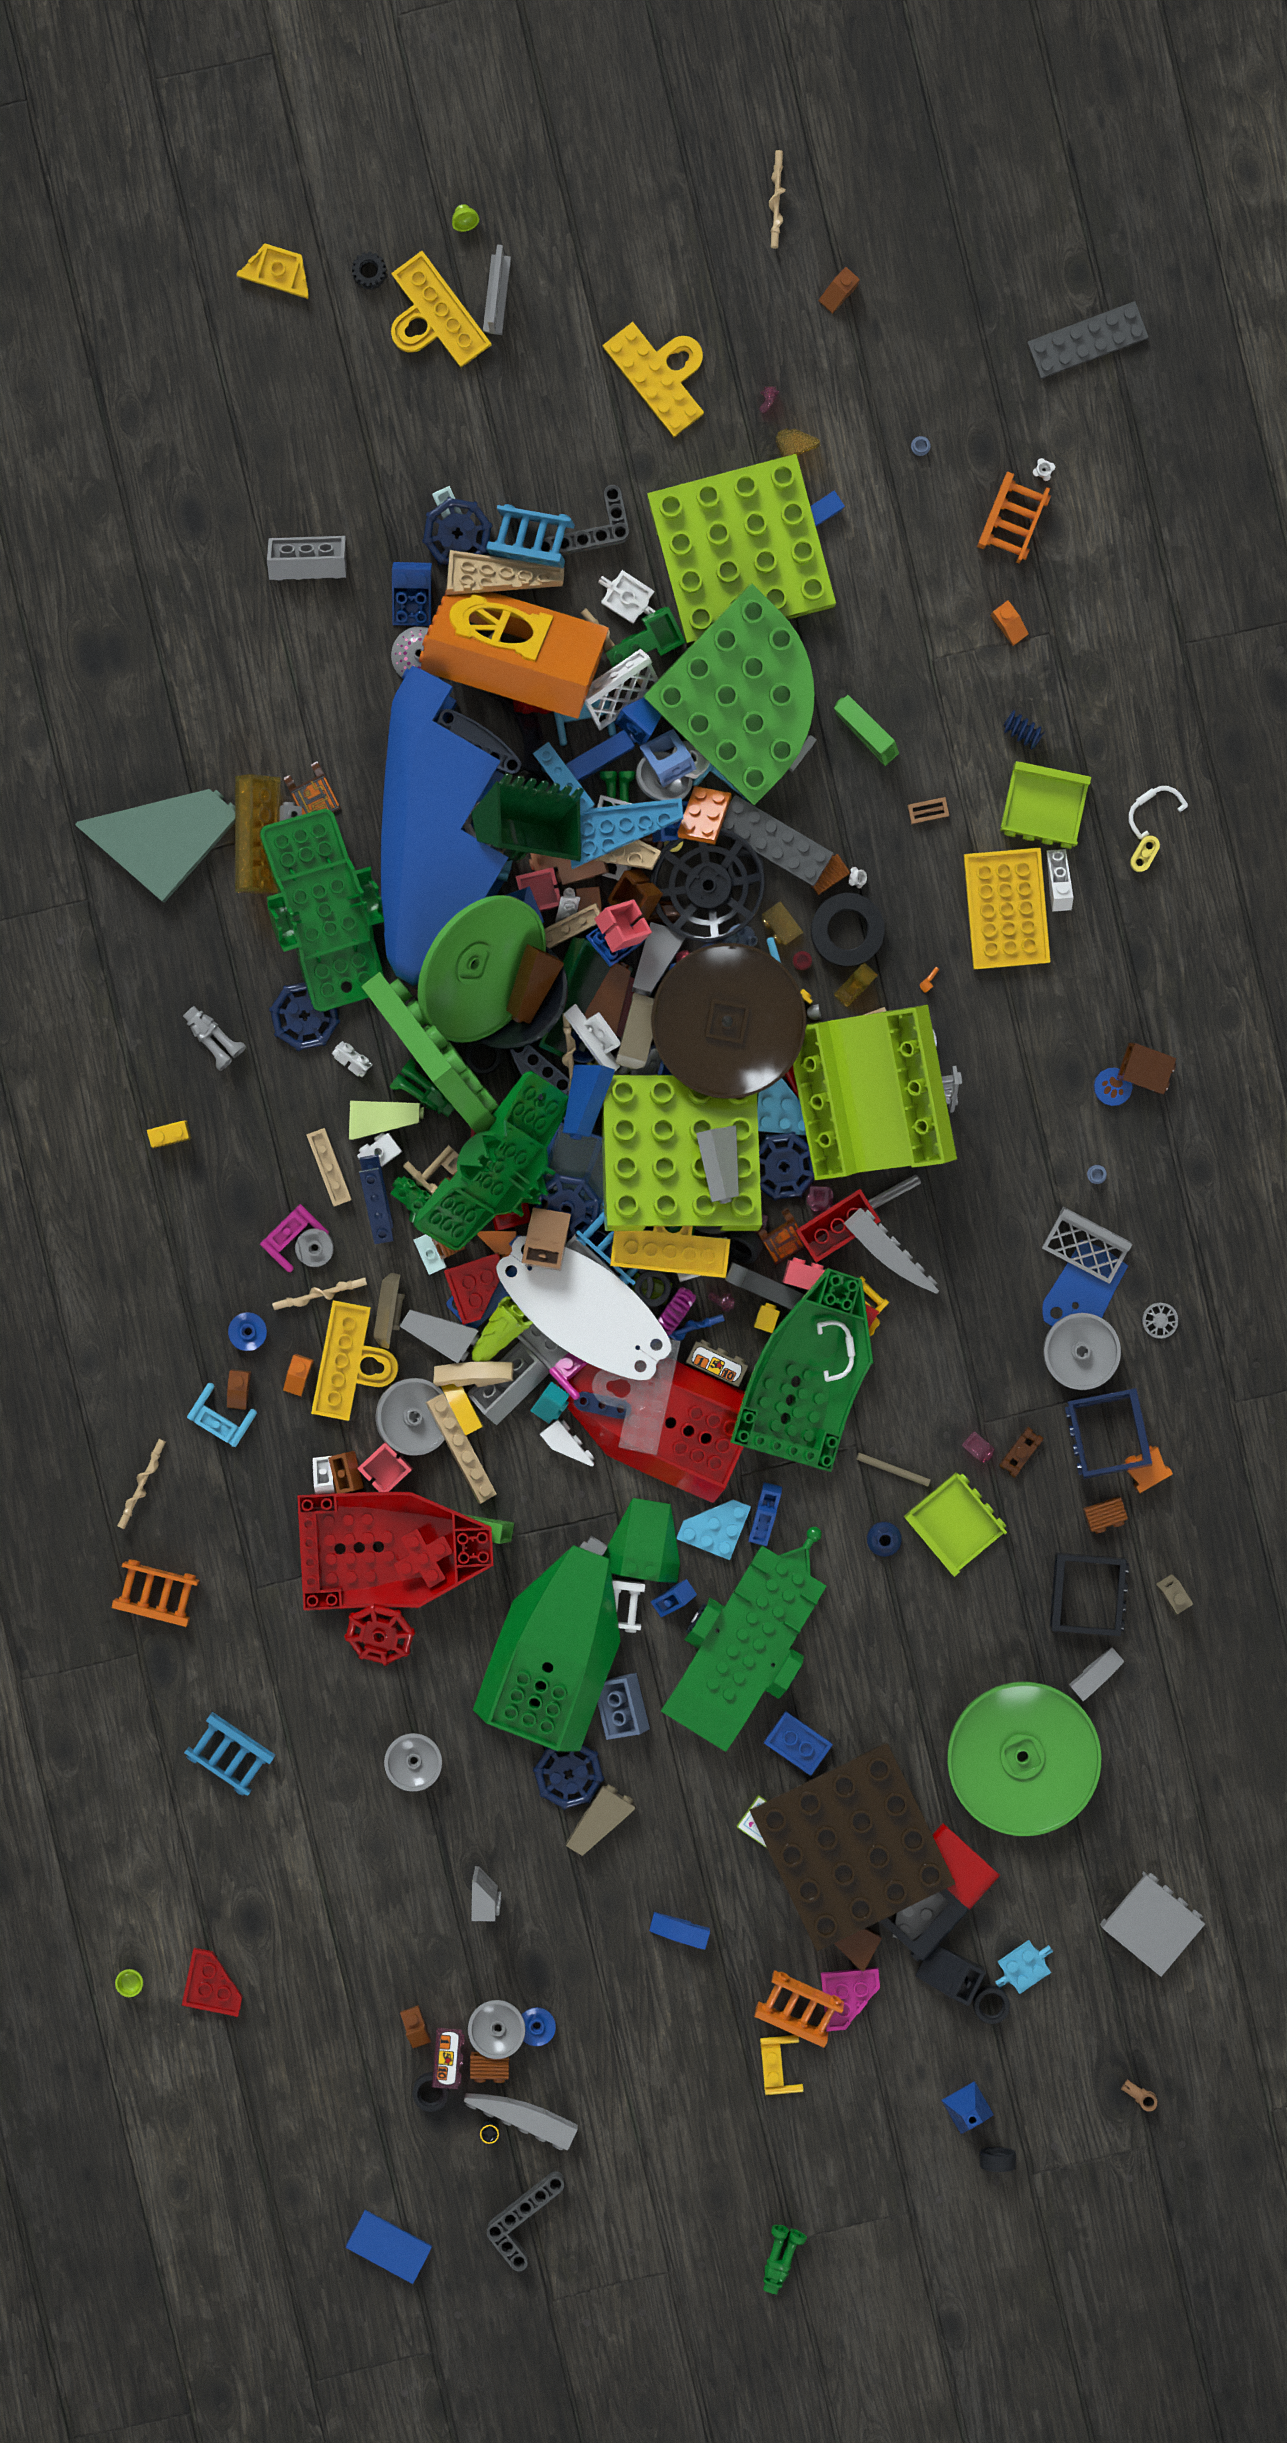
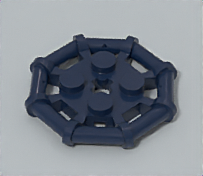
M447 497V500L429 513H426L427 518L422 543L427 546L437 560L438 565H448L449 557H447V554L450 550L466 552L474 546L478 550L473 554H488L486 548L490 540L493 524L489 522L479 508L478 502ZM454 507L468 509L466 515L455 513ZM449 508L450 514L443 520H440L437 516ZM473 512L482 525L476 526L471 520L470 516ZM434 522L439 524L437 536H432ZM456 527H459L460 531L463 532V535L459 536L458 539H455V535L452 534V530L455 531ZM478 530H483L481 545L476 543ZM439 540L445 550L442 554L433 543L434 541Z
M305 982L289 986L284 985L283 990L272 1007H269L275 1030L274 1036L294 1047L296 1051L327 1045L326 1042L341 1021L338 1017L337 1008L329 1010L330 1017H325L324 1011H316L313 1008ZM306 990V996L295 998L293 992ZM288 996L291 1002L285 1010L281 1009V1005ZM303 1010H305L306 1013H310V1016L307 1017V1021H304V1019L300 1018L299 1016L302 1014ZM279 1014H285L287 1026L283 1028ZM324 1021L328 1022L329 1025L321 1035L318 1032ZM289 1029L299 1034L298 1040L289 1036L286 1032ZM315 1033L317 1039L303 1041L305 1035Z
M793 1131L791 1133L770 1136L767 1134L759 1145V1162L764 1164L765 1174L760 1176V1187L774 1201L792 1197L801 1198L815 1179L808 1143ZM788 1141L786 1147L775 1148L774 1143ZM793 1144L798 1145L804 1152L799 1154L796 1150L792 1149ZM769 1146L772 1151L768 1153L765 1159L760 1157ZM808 1157L809 1170L804 1169L803 1159ZM782 1162L789 1164V1167L786 1168V1171H783L782 1168H778ZM803 1174L806 1175L807 1177L798 1187L796 1182L798 1181L799 1177ZM767 1179L771 1180L776 1185L775 1189L773 1190L764 1181ZM792 1185L794 1190L780 1191L782 1186Z
M558 1173L555 1174L554 1178L545 1183L547 1191L556 1185L558 1191L552 1195L548 1193L547 1196L541 1194L539 1201L542 1203L535 1204V1208L542 1209L543 1199L548 1200V1208L546 1210L570 1213L569 1228L571 1231H568L567 1238L571 1239L578 1230L576 1225L582 1221L586 1223V1225L579 1229L583 1234L599 1217L602 1198L586 1182V1178L564 1176ZM563 1183L577 1185L576 1189L571 1187L564 1188ZM581 1189L589 1196V1200L586 1201L580 1194ZM564 1204H569L572 1211H564ZM593 1206L592 1217L586 1215L588 1207Z
M582 1744L579 1752L587 1756L583 1760L576 1756L574 1751L558 1756L556 1750L546 1747L537 1765L533 1767L540 1797H544L560 1806L562 1810L585 1803L590 1804L592 1802L591 1799L605 1779L602 1775L598 1752H594ZM550 1756H552L555 1760L551 1767H544ZM590 1761L594 1774H589L586 1764ZM569 1769H572V1774L574 1776L572 1778L569 1777L568 1779L565 1778V1774L563 1772L565 1770L569 1771ZM543 1774H549L551 1784L547 1787ZM588 1779L593 1780L586 1793L583 1789ZM555 1788L564 1794L563 1799L550 1791ZM580 1792L581 1797L568 1800V1794Z

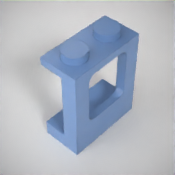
M674 729L639 746L643 757L647 759L656 773L662 787L696 770L692 756ZM674 746L677 748V752L662 760H657L653 752H665Z

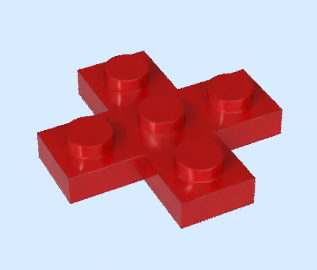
M418 1528L401 1537L410 1555L395 1562L393 1565L402 1581L418 1572L422 1575L428 1588L446 1579L437 1561L453 1553V1550L444 1535L429 1544L426 1543Z

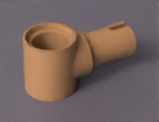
M1128 2079L1126 2080L1121 2090L1135 2098V2101L1145 2111H1153L1157 2107L1156 2095L1144 2088L1140 2089ZM1145 2097H1152L1154 2103L1147 2106L1143 2100Z

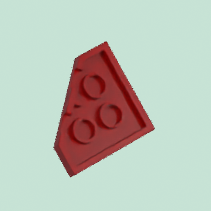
M499 1252L444 1270L463 1325L480 1320L500 1282L496 1266L501 1260Z
M194 1948L182 2006L238 2017L243 1998L242 1994L213 1951Z

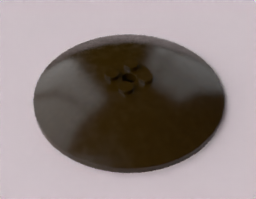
M720 943L693 951L669 970L659 985L654 998L651 1013V1029L654 1044L661 1060L671 1074L681 1083L707 1096L733 1099L759 1093L775 1084L788 1072L803 1045L806 1031V1011L797 983L778 960L752 946L737 943ZM724 1016L732 1018L733 1022L730 1027L723 1026L722 1018Z

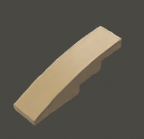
M490 1361L435 1366L433 1383L436 1387L453 1383L457 1387L471 1384L483 1387L513 1381L514 1364L512 1362Z

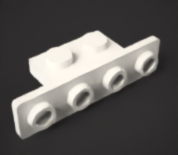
M576 1004L570 1007L564 1013L568 1022L599 1065L615 1069L616 1071L620 1065L615 1063L616 1059L610 1051L617 1048L621 1042L602 1015L598 1012L586 1019Z

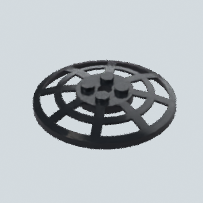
M723 828L720 829L718 835H723L736 841L730 851L718 846H707V843L699 841L700 847L687 852L679 859L670 850L687 839L678 837V840L670 841L662 849L661 855L652 869L650 883L653 882L657 887L659 871L664 860L667 859L675 865L670 875L669 888L659 890L663 893L662 897L670 896L675 909L681 917L673 924L664 913L660 902L657 903L655 909L662 921L671 930L693 941L713 942L737 934L755 917L764 897L765 874L757 853L741 836ZM742 846L754 859L758 873L747 875L743 863L736 856ZM708 852L720 853L726 857L721 865L710 862ZM701 853V864L693 869L685 864L691 857ZM732 861L738 866L742 877L731 879L726 870ZM681 870L688 875L686 884L682 887H675L677 874ZM707 881L714 883V887L710 891L704 890V884ZM760 881L758 899L751 912L743 906L748 895L749 883ZM743 885L741 898L737 902L730 897L732 887ZM687 894L692 901L686 911L679 904L676 895ZM724 903L733 908L727 915L717 919L716 908ZM698 907L708 909L709 920L698 919L692 915ZM738 912L746 917V920L738 927L719 935L718 924L730 920ZM687 921L698 925L710 926L711 936L693 935L681 930V927Z

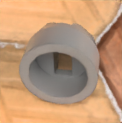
M819 1004L811 1005L807 1009V1015L810 1019H821Z

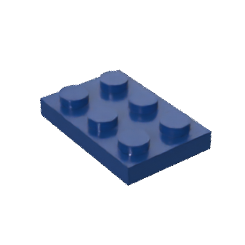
M786 1710L764 1740L767 1746L810 1776L833 1745Z

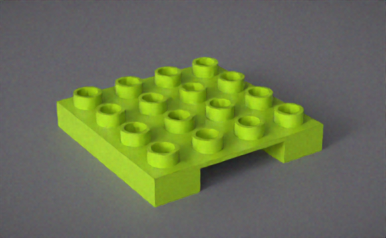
M796 454L647 493L654 527L659 537L677 604V613L686 641V647L692 645L749 584H753L787 620L835 607V597Z
M928 1005L806 1025L803 1045L793 1064L815 1180L844 1177L859 1172L912 1166L913 1168L943 1164L957 1159Z
M613 1075L601 1106L605 1231H644L645 1226H720V1231H759L762 1226L757 1093L741 1098L723 1099L696 1092L681 1083L674 1075ZM736 1126L739 1196L731 1198L732 1202L720 1204V1201L712 1202L696 1133Z

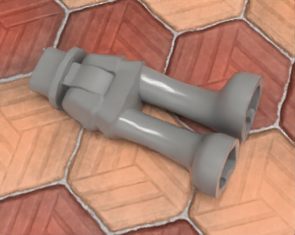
M195 1006L183 1015L188 1021L187 1025L190 1026L194 1036L198 1037L199 1042L206 1045L216 1058L215 1066L219 1071L225 1069L232 1062V1059L212 1040V1035L218 1039L233 1058L239 1056L246 1049L244 1043L234 1042L229 1039L218 1027V1024L214 1022L213 1018L203 1014L202 1010L199 1012Z

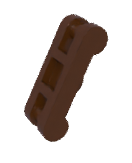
M1030 1427L1024 1430L999 1464L1000 1468L1009 1471V1474L1014 1478L1044 1439L1042 1436H1037L1033 1433ZM1027 1438L1033 1441L1030 1446L1024 1443ZM1012 1458L1018 1461L1015 1466L1009 1463Z

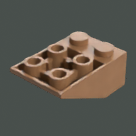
M533 1207L522 1257L523 1265L562 1270L571 1218L570 1213Z

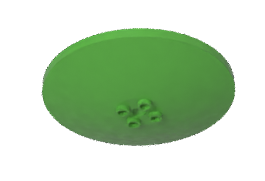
M505 895L490 896L468 905L442 928L425 956L418 982L420 1012L430 1028L435 1025L445 1039L463 1043L485 1038L512 1020V1014L506 1011L525 947L529 944L546 952L544 927L533 908L515 897Z
M1012 1682L986 1691L973 1700L962 1712L955 1723L948 1744V1773L960 1802L979 1822L993 1830L1008 1835H1040L1067 1824L1087 1805L1096 1789L1100 1776L1101 1747L1097 1732L1090 1718L1071 1697L1045 1684ZM1019 1752H1027L1028 1756L1025 1761L1017 1759Z

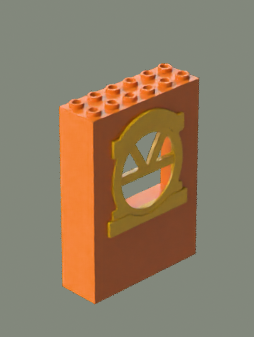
M445 592L436 615L433 617L432 624L424 636L422 643L424 649L419 657V662L422 663L420 669L429 674L578 719L599 666L609 628L494 592L446 595ZM477 631H494V634L489 639ZM503 632L527 639V641L522 643L499 642Z

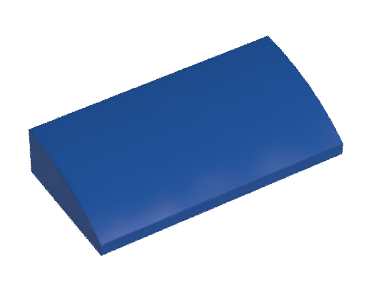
M364 2210L346 2244L347 2249L412 2284L432 2248L430 2244L367 2210Z

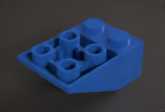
M393 562L392 625L430 626L432 563Z
M599 927L586 936L610 967L624 959L644 942L642 941L640 944L612 952L604 938L606 934H602Z

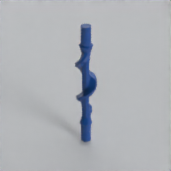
M723 1314L711 1318L707 1317L701 1322L689 1320L683 1328L673 1331L668 1338L681 1341L685 1338L687 1332L711 1327V1325L725 1321ZM653 1339L650 1343V1347L653 1344L660 1342L661 1340ZM637 1345V1346L635 1347V1349H636V1350H639V1349H640V1346Z

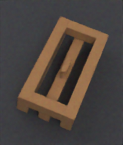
M946 797L907 805L911 824L949 817ZM941 802L943 806L913 812V808ZM944 810V813L918 819L914 818L917 815Z

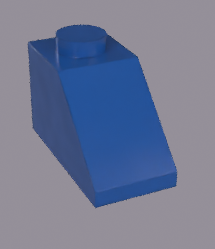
M685 1579L653 1599L651 1603L660 1617H663L686 1605L697 1594L688 1580Z

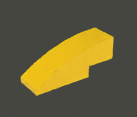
M454 1383L441 1386L465 1436L483 1427L463 1386L457 1387Z

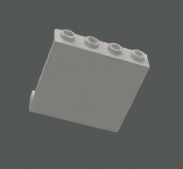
M1143 1871L1141 1880L1107 1920L1104 1918L1100 1925L1106 1932L1162 1977L1205 1923L1202 1920L1203 1916L1198 1911L1188 1909L1187 1906L1189 1904L1181 1897L1176 1899L1172 1895L1174 1892L1168 1886L1164 1885L1162 1887L1157 1883L1159 1881L1157 1877L1152 1873L1147 1875Z

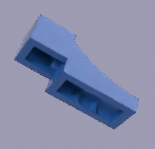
M763 1482L748 1542L767 1546L776 1517L782 1486Z

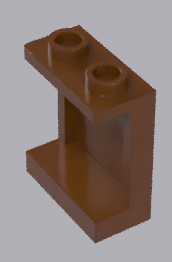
M1128 1043L1116 1079L1146 1088L1157 1094H1164L1170 1085V1075L1175 1071L1176 1058L1137 1043Z

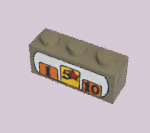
M702 1339L700 1342L695 1341L686 1362L739 1387L748 1368V1365L745 1364L746 1360L738 1356L731 1358L727 1356L729 1352L719 1347L717 1350L710 1348L711 1344Z

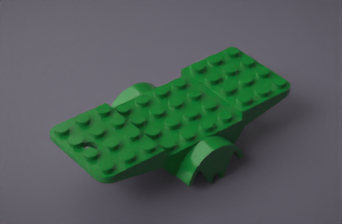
M320 809L264 826L260 831V839L274 884H276L278 894L267 897L269 916L283 952L296 949L297 959L313 1008L321 1012L369 998L361 986L379 972L383 975L372 925L384 922L382 898L378 892L379 887L371 877V867L355 871L347 854L335 816L329 809ZM346 981L352 985L351 991L348 993L343 992L341 989L342 983Z
M533 1071L524 1073L494 1112L493 1116L497 1119L490 1129L474 1135L464 1144L457 1159V1172L451 1180L444 1178L432 1196L427 1200L426 1204L415 1216L413 1222L415 1228L455 1251L463 1248L496 1215L509 1214L513 1211L522 1217L524 1213L521 1203L541 1204L539 1196L541 1194L548 1195L543 1175H554L556 1173L547 1167V1147L566 1114L569 1096ZM542 1093L543 1099L539 1101L537 1098Z

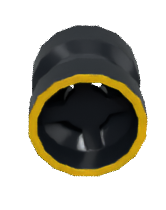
M494 2120L483 2122L480 2129V2138L483 2142L492 2144L497 2141L500 2131L498 2123Z

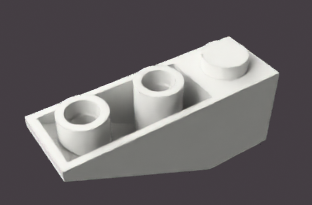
M1066 849L1048 850L1047 865L1052 911L1072 910L1073 892Z
M557 1419L540 1433L552 1450L587 1465H594L592 1460L595 1458L589 1450L584 1451L580 1445L583 1443L576 1435L572 1436L569 1433L571 1428L564 1420L560 1421Z

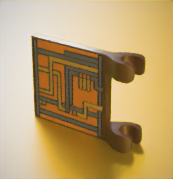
M314 762L311 765L317 777L297 787L290 775L284 778L296 805L302 806V815L320 809H329L332 812L341 809L318 762Z
M788 1208L781 1211L787 1221L786 1223L768 1234L763 1226L757 1231L776 1265L805 1248L795 1231L799 1227Z

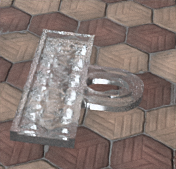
M653 1339L650 1343V1347L654 1351L660 1350L663 1345L660 1339ZM669 1339L671 1344L669 1355L657 1362L656 1371L648 1380L626 1378L603 1369L595 1375L592 1389L596 1399L604 1405L626 1409L619 1448L657 1456L681 1341ZM638 1360L635 1370L637 1372H644L647 1365L643 1360ZM624 1379L631 1386L630 1393L626 1397L619 1398L613 1392L606 1389L607 1382Z

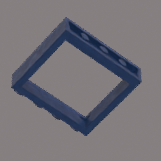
M1136 1388L1068 1402L1065 1412L1067 1419L1071 1418L1072 1426H1069L1070 1436L1075 1437L1076 1444L1073 1445L1074 1455L1079 1456L1080 1463H1077L1078 1474L1083 1475V1479L1152 1466ZM1129 1398L1143 1461L1088 1471L1075 1409Z

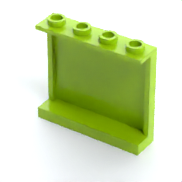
M1016 761L1013 765L1000 831L1010 837L1021 835L1023 839L1034 841L1035 838L1042 840L1041 843L1053 845V842L1059 843L1062 848L1071 849L1072 846L1075 847L1078 844L1077 837L1091 777Z
M957 1472L904 1515L905 1519L954 1577L960 1573L959 1570L1003 1533H1007L1004 1529L1006 1527L1005 1523L1000 1518L996 1520L992 1515L994 1510L988 1503L984 1505L980 1500L982 1498L980 1493L975 1488L971 1490L967 1485L970 1483L963 1473L959 1475Z

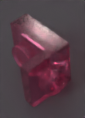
M975 1431L962 1444L967 1451L982 1463L988 1461L993 1456V1451L995 1450Z

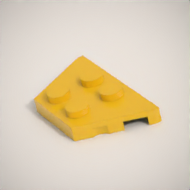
M264 244L258 250V253L248 260L243 269L237 272V277L306 299L309 298L301 254Z

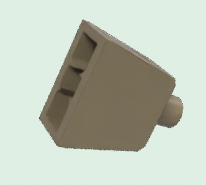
M1172 1574L1156 1583L1174 1615L1193 1605L1181 1583Z

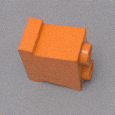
M1149 1446L1152 1466L1127 1471L1136 1482L1133 1486L1139 1493L1173 1474L1171 1469L1164 1465L1159 1449L1156 1446ZM1142 1455L1128 1457L1125 1459V1464L1143 1461Z

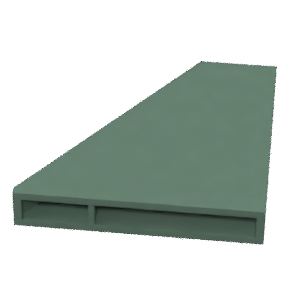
M210 789L78 821L75 825L165 903L240 818V815L237 814L239 809L231 802L227 805L223 801L224 796L217 790L212 792Z

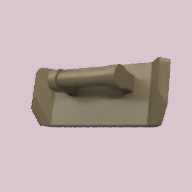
M633 993L621 1044L615 1060L616 1064L631 1069H639L645 1066L653 1038L651 1029L653 998Z
M390 1273L382 1280L374 1329V1339L380 1347L389 1349L392 1330H400L399 1322L402 1302L405 1294L397 1293L400 1275Z

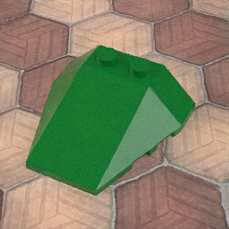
M632 1498L604 1552V1557L610 1559L611 1573L656 1582L677 1583L680 1560L671 1504Z

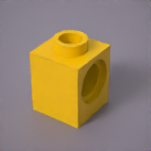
M766 1303L765 1306L761 1305L754 1327L773 1333L780 1311L776 1310L777 1306Z

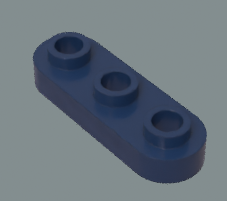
M579 1392V1399L574 1400L576 1408L581 1411L618 1419L629 1417L632 1411L630 1403L626 1400L589 1392ZM583 1397L587 1399L585 1405H582L580 1402ZM602 1401L606 1404L604 1409H601L599 1407V1404ZM619 1406L624 1407L623 1413L618 1412Z

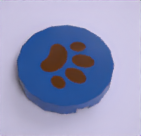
M1118 1068L1103 1070L1098 1074L1094 1082V1091L1097 1099L1109 1106L1120 1105L1126 1102L1133 1089L1132 1083L1116 1079L1119 1072Z

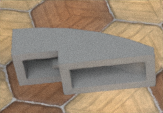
M1110 1647L1085 1668L1083 1673L1069 1685L1081 1700L1084 1701L1124 1661L1113 1647Z

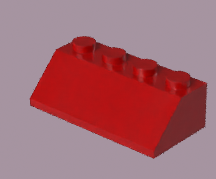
M861 1189L795 1230L815 1263L856 1238L844 1222L859 1208H862L864 1212L869 1210L875 1217L873 1221L876 1224L881 1221Z

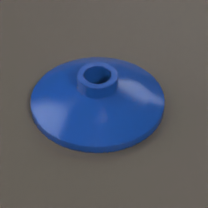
M246 1312L233 1318L228 1328V1335L235 1347L240 1350L251 1351L263 1344L266 1339L267 1328L261 1317L254 1313ZM246 1328H250L252 1330V1333L250 1335H247L245 1333Z
M535 2007L526 2010L522 2014L526 2028L523 2040L525 2043L531 2046H542L553 2038L556 2024L550 2012L543 2008ZM535 2022L540 2023V2027L535 2028L533 2024Z

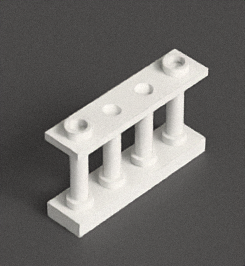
M612 1579L616 1609H618V1599L621 1590H629V1594H631L628 1623L618 1622L619 1628H624L625 1632L636 1633V1630H641V1624L635 1623L638 1595H640V1592L645 1591V1582Z

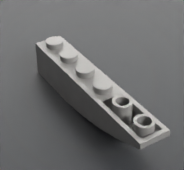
M859 1208L844 1222L846 1227L888 1268L922 1288L936 1294L939 1292L935 1287L938 1283L930 1275L926 1277L923 1274L925 1270L918 1262L914 1265L911 1261L913 1257L906 1249L901 1251L898 1248L901 1244L893 1236L889 1238L886 1235L888 1230L881 1223L877 1225L873 1221L875 1217L869 1210L864 1212L862 1208Z
M466 2093L464 2096V2102H466L468 2107L483 2110L485 2115L492 2118L495 2116L508 2126L512 2124L525 2134L531 2133L539 2141H548L559 2150L565 2149L568 2151L578 2130L577 2124L544 2108L524 2101L488 2094Z

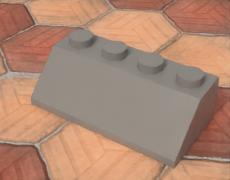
M346 536L269 538L267 553L269 580L338 579L346 577Z
M521 1341L499 1361L512 1362L514 1364L513 1381L483 1387L475 1385L467 1393L482 1413L496 1425L549 1374V1368Z
M475 1866L472 1880V1921H495L496 1915L499 1916L501 1907V1892L498 1891V1885L479 1866Z

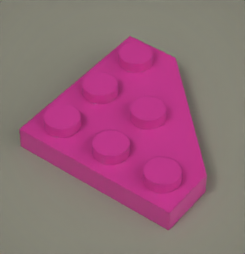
M878 1967L865 1968L864 1972L860 1969L821 1973L822 1992L831 1996H838L844 2001L842 2014L837 2011L834 2012L826 2027V2031L846 2030L851 2024L850 2022L866 2006L869 1999L880 1988Z

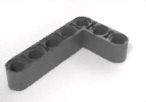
M609 485L604 491L609 525L564 534L563 540L567 541L569 546L566 549L560 548L559 553L562 556L622 544L628 540L629 528L621 490L618 486ZM614 491L618 494V497L616 499H609L607 494ZM614 510H618L622 515L620 518H613L611 513ZM623 529L626 534L623 537H617L615 531ZM599 533H604L607 538L604 541H599L596 536ZM555 536L544 538L542 545L547 544L550 546V550H552ZM579 537H586L588 542L585 545H580L577 540Z
M731 1262L726 1278H724L729 1283L742 1287L791 1310L805 1295Z
M558 2171L547 2175L490 2220L487 2225V2237L515 2271H523L527 2267L528 2254L511 2231L563 2190L564 2176ZM557 2179L561 2183L558 2186H554L551 2184V2181ZM543 2191L546 2195L543 2198H539L536 2196V2193ZM528 2203L531 2207L525 2210L521 2208V2204ZM508 2215H513L516 2219L514 2221H508L505 2217ZM492 2227H498L501 2231L499 2233H493L490 2229ZM510 2242L512 2247L505 2248L502 2244ZM516 2257H522L524 2261L522 2263H517L514 2259Z

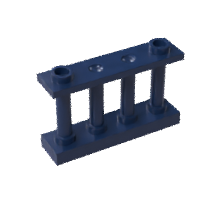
M379 1154L360 1157L362 1171H359L374 1244L394 1241L391 1228H394Z

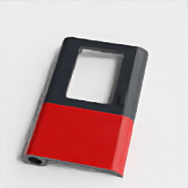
M944 1823L940 1825L932 1836L956 1883L939 1892L948 1900V1906L916 1941H912L888 1917L880 1921L912 1951L910 1954L917 1961L920 1959L922 1961L926 1960L1000 1876L991 1865L985 1862Z

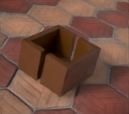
M640 869L624 871L607 899L612 906L635 900L642 915L631 925H635L641 918H645L647 922L663 895L653 882L649 883L650 879Z

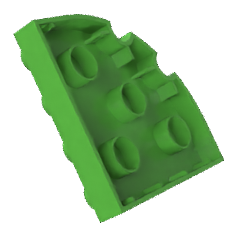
M749 584L642 697L752 805H755L791 767L802 749L811 725L814 710V681L805 647L791 623L753 584Z
M380 972L361 987L432 1082L475 1133L488 1131L497 1119L492 1114L499 1107L496 1100L485 1086L481 1085V1082L467 1065L465 1066L462 1057L452 1044L446 1041L447 1039L443 1037L435 1025L431 1028L428 1025L424 1027L426 1022L420 1012L418 1001L414 998L408 1004L405 1003L412 995L401 980L397 978L389 984Z

